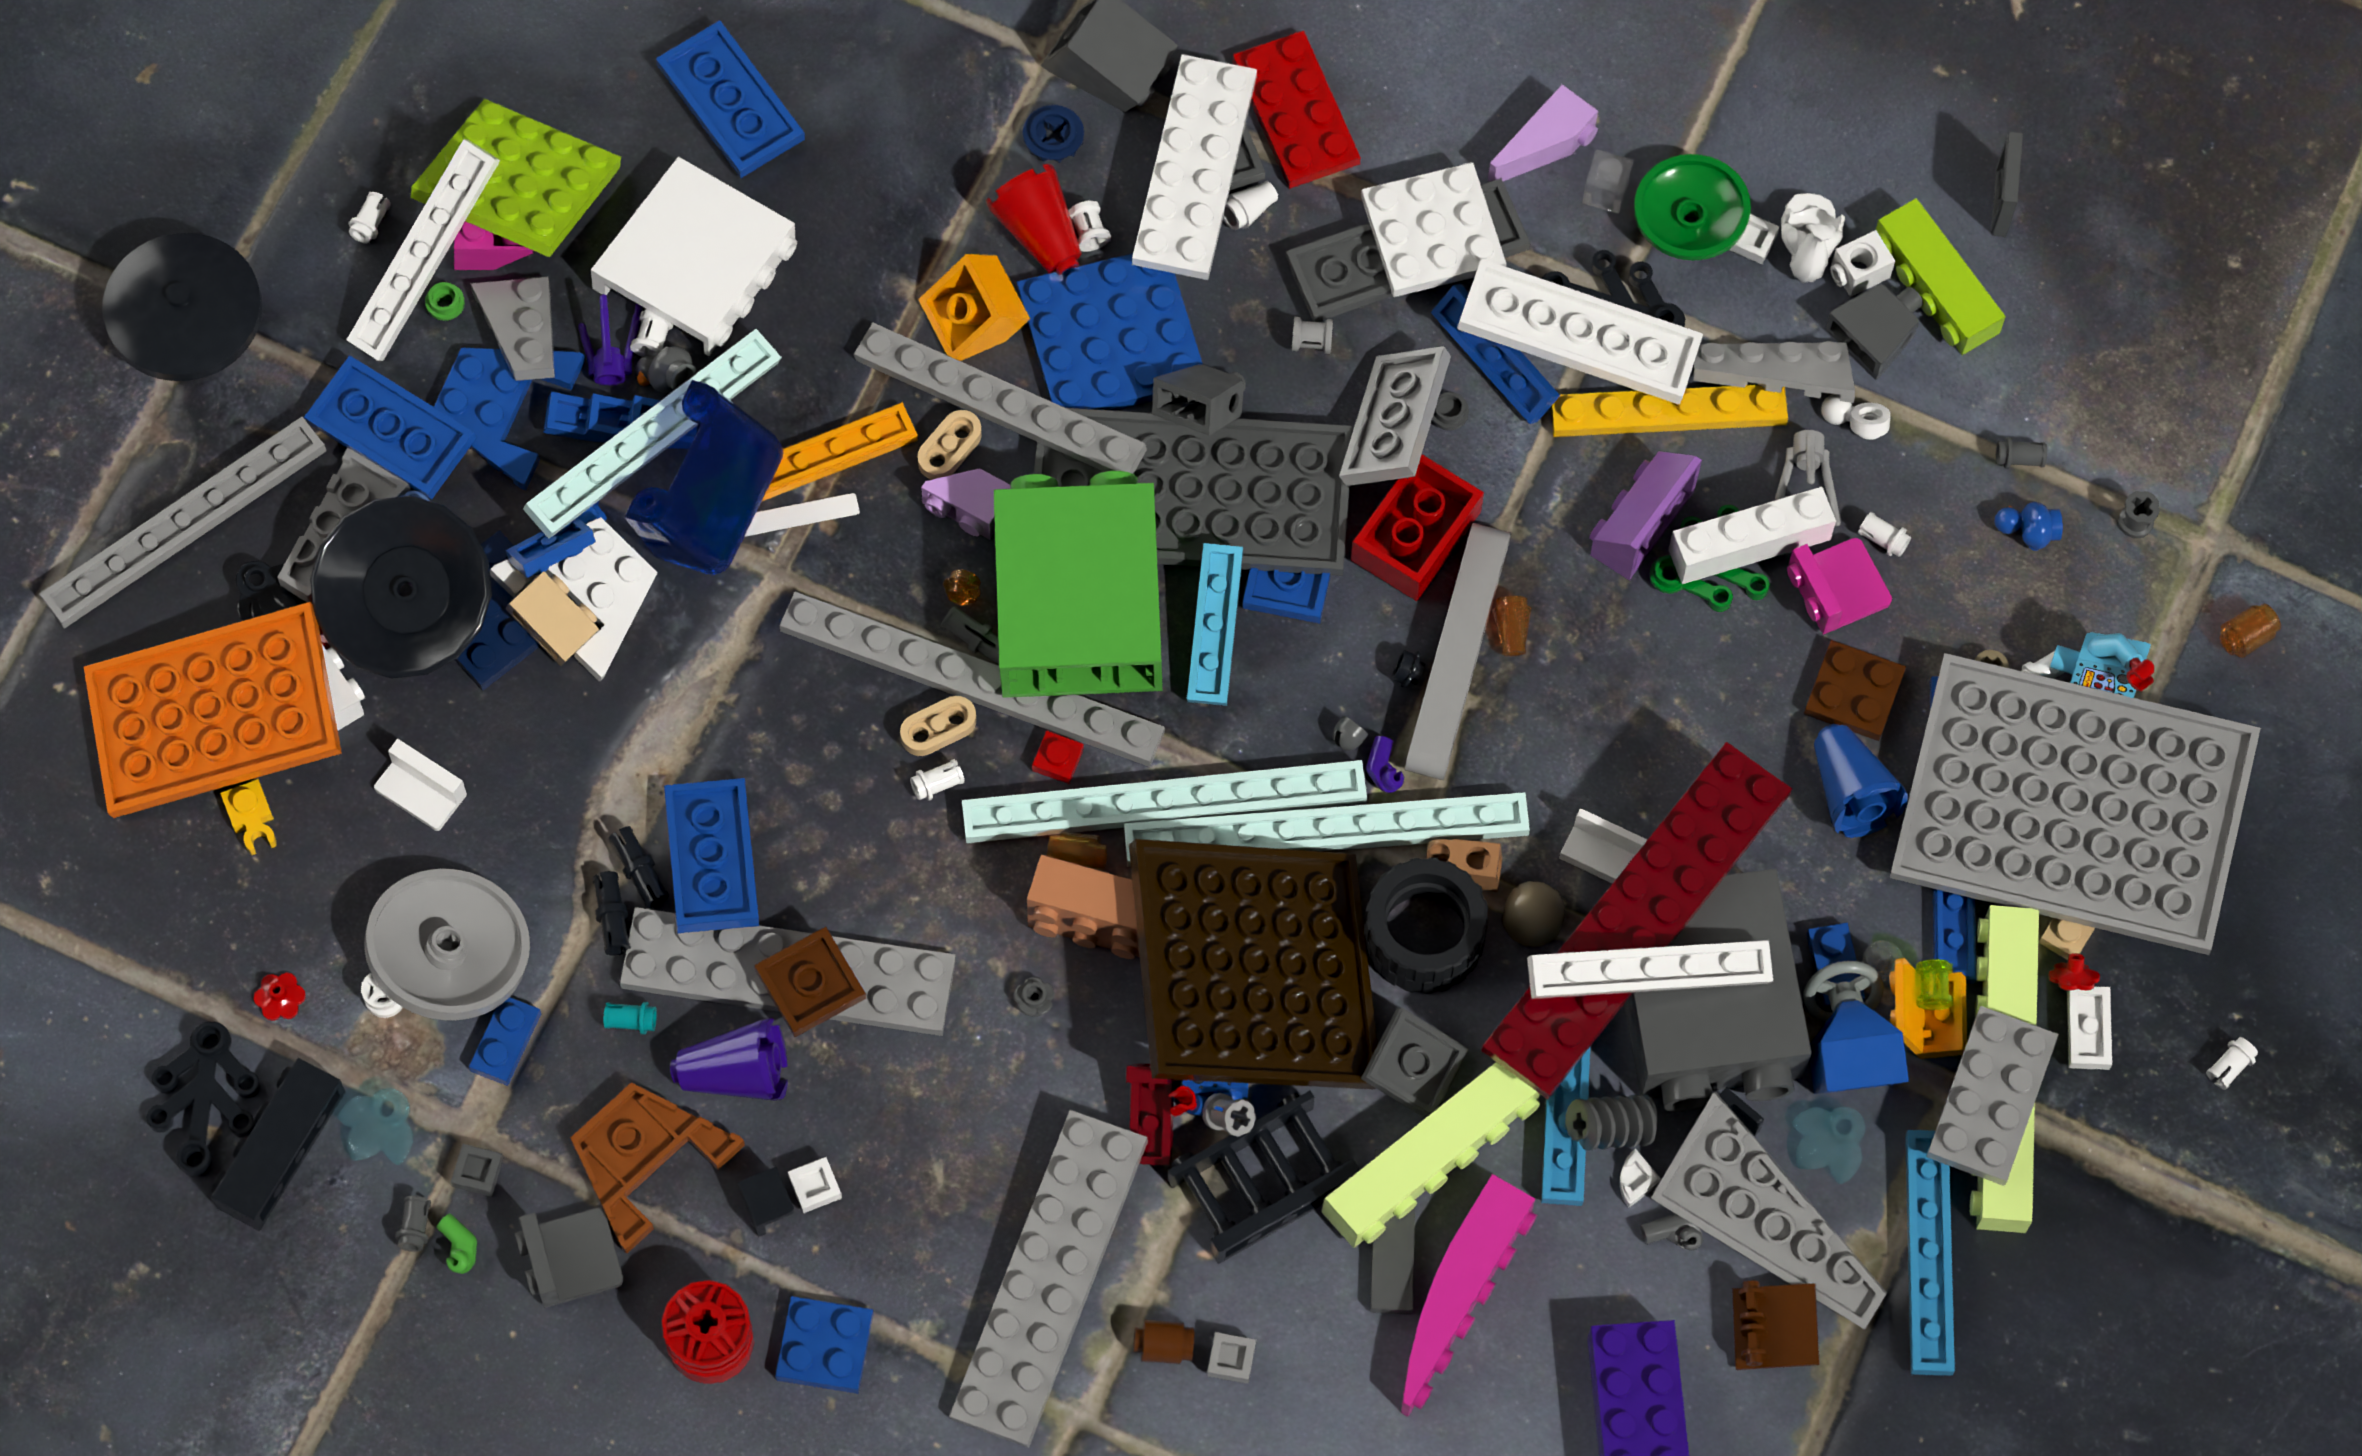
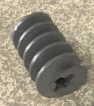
M1635 1094L1628 1097L1621 1095L1614 1098L1608 1096L1601 1099L1594 1097L1587 1100L1576 1099L1568 1106L1565 1116V1127L1571 1139L1579 1141L1582 1148L1588 1151L1596 1148L1605 1150L1610 1147L1618 1149L1624 1145L1627 1147H1635L1638 1144L1648 1146L1652 1144L1656 1136V1106L1652 1098L1647 1094L1642 1096Z

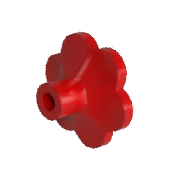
M2071 953L2068 956V963L2061 962L2054 965V969L2049 971L2048 979L2051 982L2058 983L2059 987L2064 990L2080 989L2088 991L2094 989L2095 983L2100 981V974L2084 964L2085 957L2083 955Z
M283 973L279 977L269 974L262 979L261 988L254 993L253 999L256 1006L262 1008L264 1018L275 1021L280 1017L284 1019L294 1018L298 1014V1005L302 1004L306 999V993L303 987L297 985V979L293 974Z

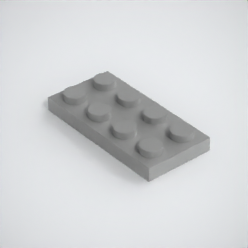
M1444 346L1376 356L1339 475L1346 486L1415 477L1451 355Z
M1980 1006L1926 1157L2005 1186L2059 1034Z

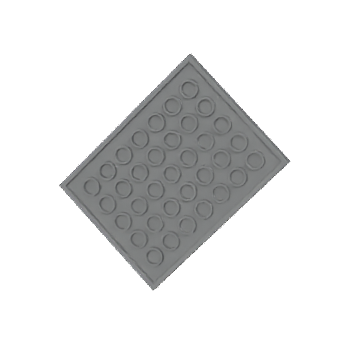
M1944 653L1890 878L2007 907L2031 908L2039 910L2040 915L2209 955L2213 945L2261 728Z

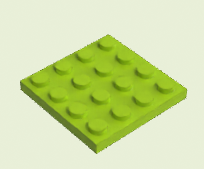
M484 99L412 185L411 198L426 204L463 139L470 140L498 158L500 162L465 221L550 257L620 169L621 156Z

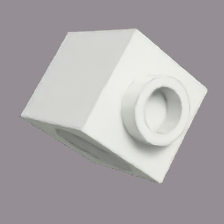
M1875 230L1837 248L1830 271L1835 283L1839 287L1844 286L1849 296L1852 297L1889 279L1895 260ZM1862 262L1868 268L1859 269L1856 268L1852 263Z

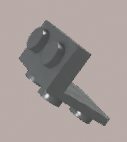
M595 1208L539 1224L535 1213L519 1217L522 1230L515 1232L521 1257L529 1255L533 1268L525 1271L531 1295L540 1294L544 1308L622 1285L623 1275L606 1213L603 1209Z

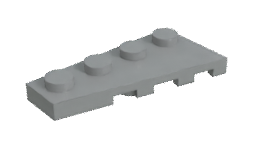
M1846 342L1700 344L1692 367L1694 381L1742 388L1748 382L1758 383L1761 387L1765 388V391L1781 393L1782 387L1805 390L1804 396L1821 398L1823 392L1841 395L1840 401L1854 403L1855 387Z
M350 448L346 449L342 457L343 464L337 475L333 474L326 486L327 493L319 507L316 506L309 518L310 525L304 536H299L277 577L280 586L306 602L312 603L310 578L320 545L339 521L347 514L375 499L399 497L411 491L408 483Z

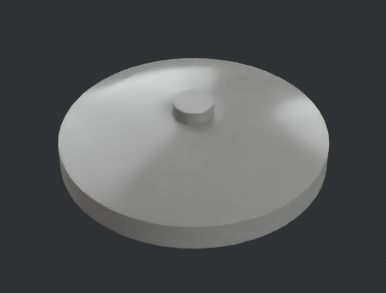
M456 869L425 870L411 874L393 884L374 905L369 916L364 941L365 956L369 970L384 993L401 1007L415 1014L438 1020L474 1018L504 1003L520 984L530 952L528 927L524 916L512 898L493 882L479 875Z

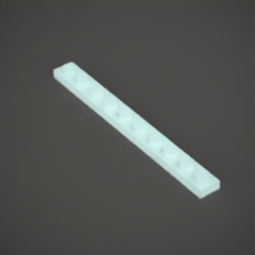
M1362 760L969 799L962 800L966 843L1124 828V823L1362 804L1367 802L1363 763Z
M1525 792L1124 823L1127 867H1131L1129 844L1135 839L1324 852L1427 844L1435 839L1479 840L1529 836L1530 831Z

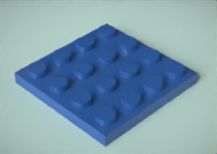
M1132 253L1065 270L1060 276L1057 272L1017 281L1019 298L1030 317L1027 325L1051 402L1064 408L1109 411L1127 408L1153 401V381L1155 377L1195 365H1203L1175 273L1132 265Z

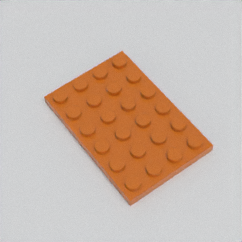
M311 602L84 666L107 812L113 818L342 754L319 625Z

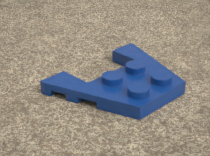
M461 348L434 407L474 431L477 438L469 449L472 448L485 458L490 466L498 472L502 471L511 478L513 483L520 489L527 490L540 461L539 455L504 441L532 380L515 381L500 349ZM553 351L555 377L543 378L541 380L572 390L585 362L584 354L580 352Z

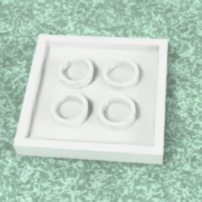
M1473 162L1362 189L1361 198L1393 297L1474 278L1481 258L1506 267V261Z

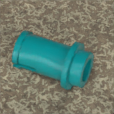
M607 1002L604 1009V1028L640 1030V1034L654 1031L657 1022V1008L649 1006L648 1002H643L641 1006Z

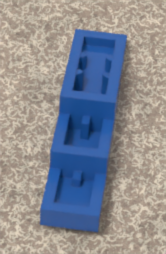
M551 392L547 401L543 433L606 443L661 400L635 395L632 401L594 393L590 399ZM710 416L668 448L705 449L708 441Z

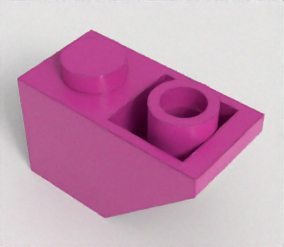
M465 221L454 239V270H495L532 254L533 250Z

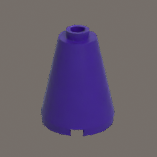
M766 1018L679 1050L676 1059H672L670 1064L673 1082L675 1084L679 1083L683 1091L772 1101L782 1100L786 1095L788 1080H780L781 1068L788 1067L785 1042L779 1025H772L775 1019Z

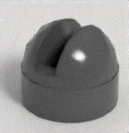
M1346 716L1341 717L1333 730L1335 744L1347 751L1356 749L1368 736V733L1362 727Z

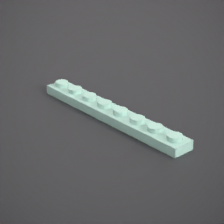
M757 329L753 330L527 502L523 510L550 539L777 365L782 357Z

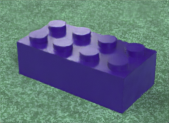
M1675 1320L1591 1326L1587 1343L1599 1456H1689Z

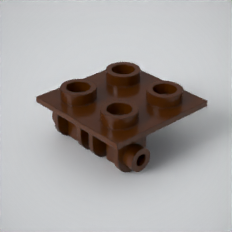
M1758 1281L1743 1282V1288H1732L1736 1370L1820 1365L1815 1283L1759 1287Z

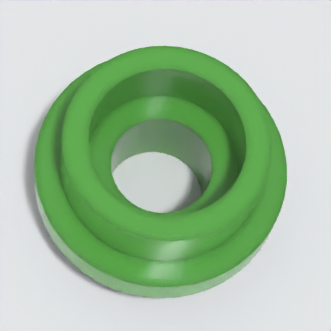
M442 282L434 285L428 291L425 305L428 313L433 318L447 321L460 315L464 309L465 300L462 291L457 286ZM442 300L452 301V304L449 306H439Z

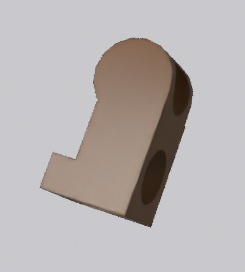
M1435 839L1428 842L1426 859L1431 857L1438 858V860L1454 863L1461 870L1468 872L1474 882L1482 886V890L1498 892L1503 861L1501 844L1460 839Z

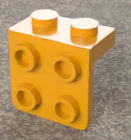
M1905 958L1895 959V971L1890 972V988L1892 994L1895 995V1010H1891L1890 1023L1903 1032L1905 1045L1919 1059L1963 1055L1967 1043L1966 976L1962 972L1921 976Z

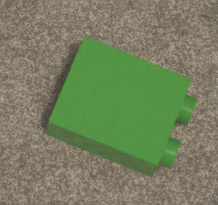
M1107 471L1094 475L1090 479L1089 486L1058 487V481L1051 476L1029 474L1015 478L1011 482V489H995L994 517L998 641L1002 697L1163 691L1154 483H1138L1137 477L1129 472Z

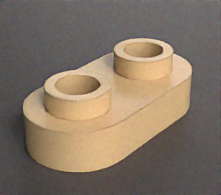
M957 410L950 413L941 422L918 451L919 470L925 477L931 480L952 475L981 440V423L978 417L970 411ZM961 430L969 433L965 438H958L955 434ZM935 459H942L945 462L939 467L931 464Z
M951 696L910 715L903 721L900 728L903 747L910 754L925 756L968 736L976 726V710L974 705L965 697ZM953 716H960L964 719L958 725H954L949 721ZM918 733H924L928 736L923 742L914 740V736Z

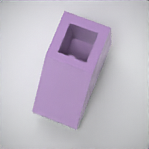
M979 468L925 481L921 487L922 502L933 515L940 518L947 516L953 519L968 534L973 536H979L980 534L991 539L995 533L994 490L1011 489V485Z

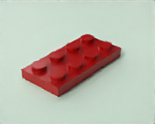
M1304 30L1233 54L1234 65L1257 69L1251 104L1289 189L1360 165L1361 157Z

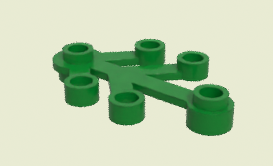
M1724 505L1718 510L1716 518L1724 514L1738 512L1739 509L1734 505ZM1694 516L1686 517L1681 522L1680 529L1701 523L1702 521ZM1671 555L1659 557L1651 566L1650 581L1660 592L1673 594L1683 589L1708 600L1709 607L1716 612H1724L1730 608L1733 594L1727 586H1713L1701 579L1681 584ZM1741 568L1715 574L1719 578L1744 588L1746 595L1753 600L1765 598L1770 587V582L1765 575L1761 573L1752 574ZM1670 571L1675 574L1676 579L1667 580L1662 574ZM1759 582L1763 585L1764 589L1755 591L1751 588L1750 584ZM1722 594L1727 598V601L1718 603L1714 600L1713 596Z

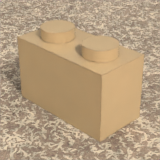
M543 571L505 609L562 666L596 634L599 628L594 623L598 619L586 605L580 603L577 606L568 597L567 594L570 590L558 576L553 574L549 577Z

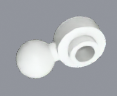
M1838 394L1828 396L1822 403L1821 412L1827 422L1833 425H1840L1849 421L1851 430L1861 438L1868 440L1877 439L1889 431L1890 411L1881 404L1862 403L1854 407L1850 402L1840 401L1841 395Z

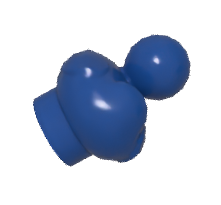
M2040 502L2028 503L2021 513L2012 506H2008L1999 510L1995 516L1994 521L1998 531L2003 534H2013L2021 528L2023 541L2033 551L2043 549L2050 541H2058L2062 538L2063 522L2060 510L2048 509Z

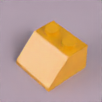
M966 254L918 299L947 356L959 361L1006 342L1030 320L996 255Z

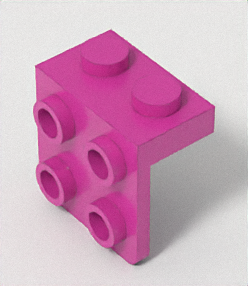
M1849 539L1814 555L1808 544L1793 549L1789 565L1787 566L1788 576L1793 586L1799 589L1805 600V607L1810 618L1814 622L1816 621L1823 635L1890 606L1892 596L1860 539Z

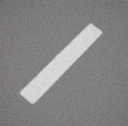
M851 493L709 522L712 541L720 542L859 514L856 494Z

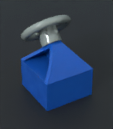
M1841 961L1830 964L1816 972L1805 986L1803 1002L1806 1010L1813 1018L1825 1023L1810 1042V1067L1814 1094L1909 1082L1903 1032L1873 1011L1882 999L1884 986L1879 973L1865 963ZM1844 973L1861 975L1850 982L1836 984L1827 981L1833 976ZM1871 986V993L1868 999L1863 1002L1860 991ZM1816 992L1828 995L1832 1012L1825 1011L1817 1005L1815 1000Z

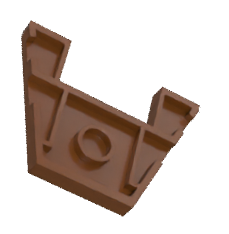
M633 1083L625 1087L570 1137L618 1242L626 1254L654 1230L653 1224L626 1197L685 1143L690 1142L717 1170L745 1146V1142L740 1136L732 1132L730 1134L702 1117L697 1118L679 1109L676 1104Z

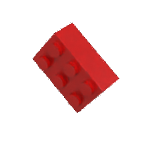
M1422 454L1415 477L1401 478L1396 481L1354 539L1351 561L1413 600L1418 601L1481 513L1484 492Z

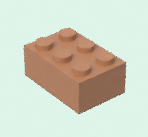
M1041 855L1027 897L1028 926L1032 927L1036 933L1042 936L1056 937L1058 934L1072 938L1075 944L1085 948H1095L1097 945L1111 949L1113 954L1125 959H1134L1135 956L1140 957L1132 880Z

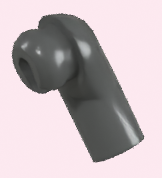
M1670 1215L1640 1225L1646 1244L1667 1239L1682 1249L1692 1251L1698 1249L1703 1241L1700 1228L1679 1215Z

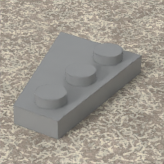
M537 277L471 283L472 294L476 302L479 303L485 320L498 341L499 348L515 381L554 378L549 278Z

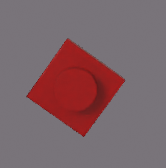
M1046 730L1032 764V771L1070 784L1084 751V744Z

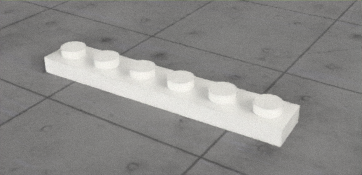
M463 139L349 334L347 341L378 361L385 359L499 164L500 160L470 140Z
M1769 940L1542 954L1527 957L1532 999L1754 985L1773 982Z

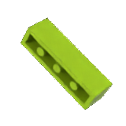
M1917 198L1878 220L1876 231L1895 260L1894 265L1900 281L1905 286L1914 288L1920 294L1923 300L1922 310L1926 315L1934 317L1940 325L1943 338L1950 346L1955 345L1961 355H1964L2000 334L2006 316Z

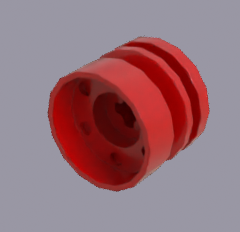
M711 1280L693 1282L678 1290L666 1305L662 1318V1328L668 1355L676 1369L688 1379L704 1384L725 1382L739 1374L749 1362L754 1347L749 1311L740 1294L728 1285ZM705 1321H712L713 1326L709 1328V1333H701L700 1328L704 1327Z

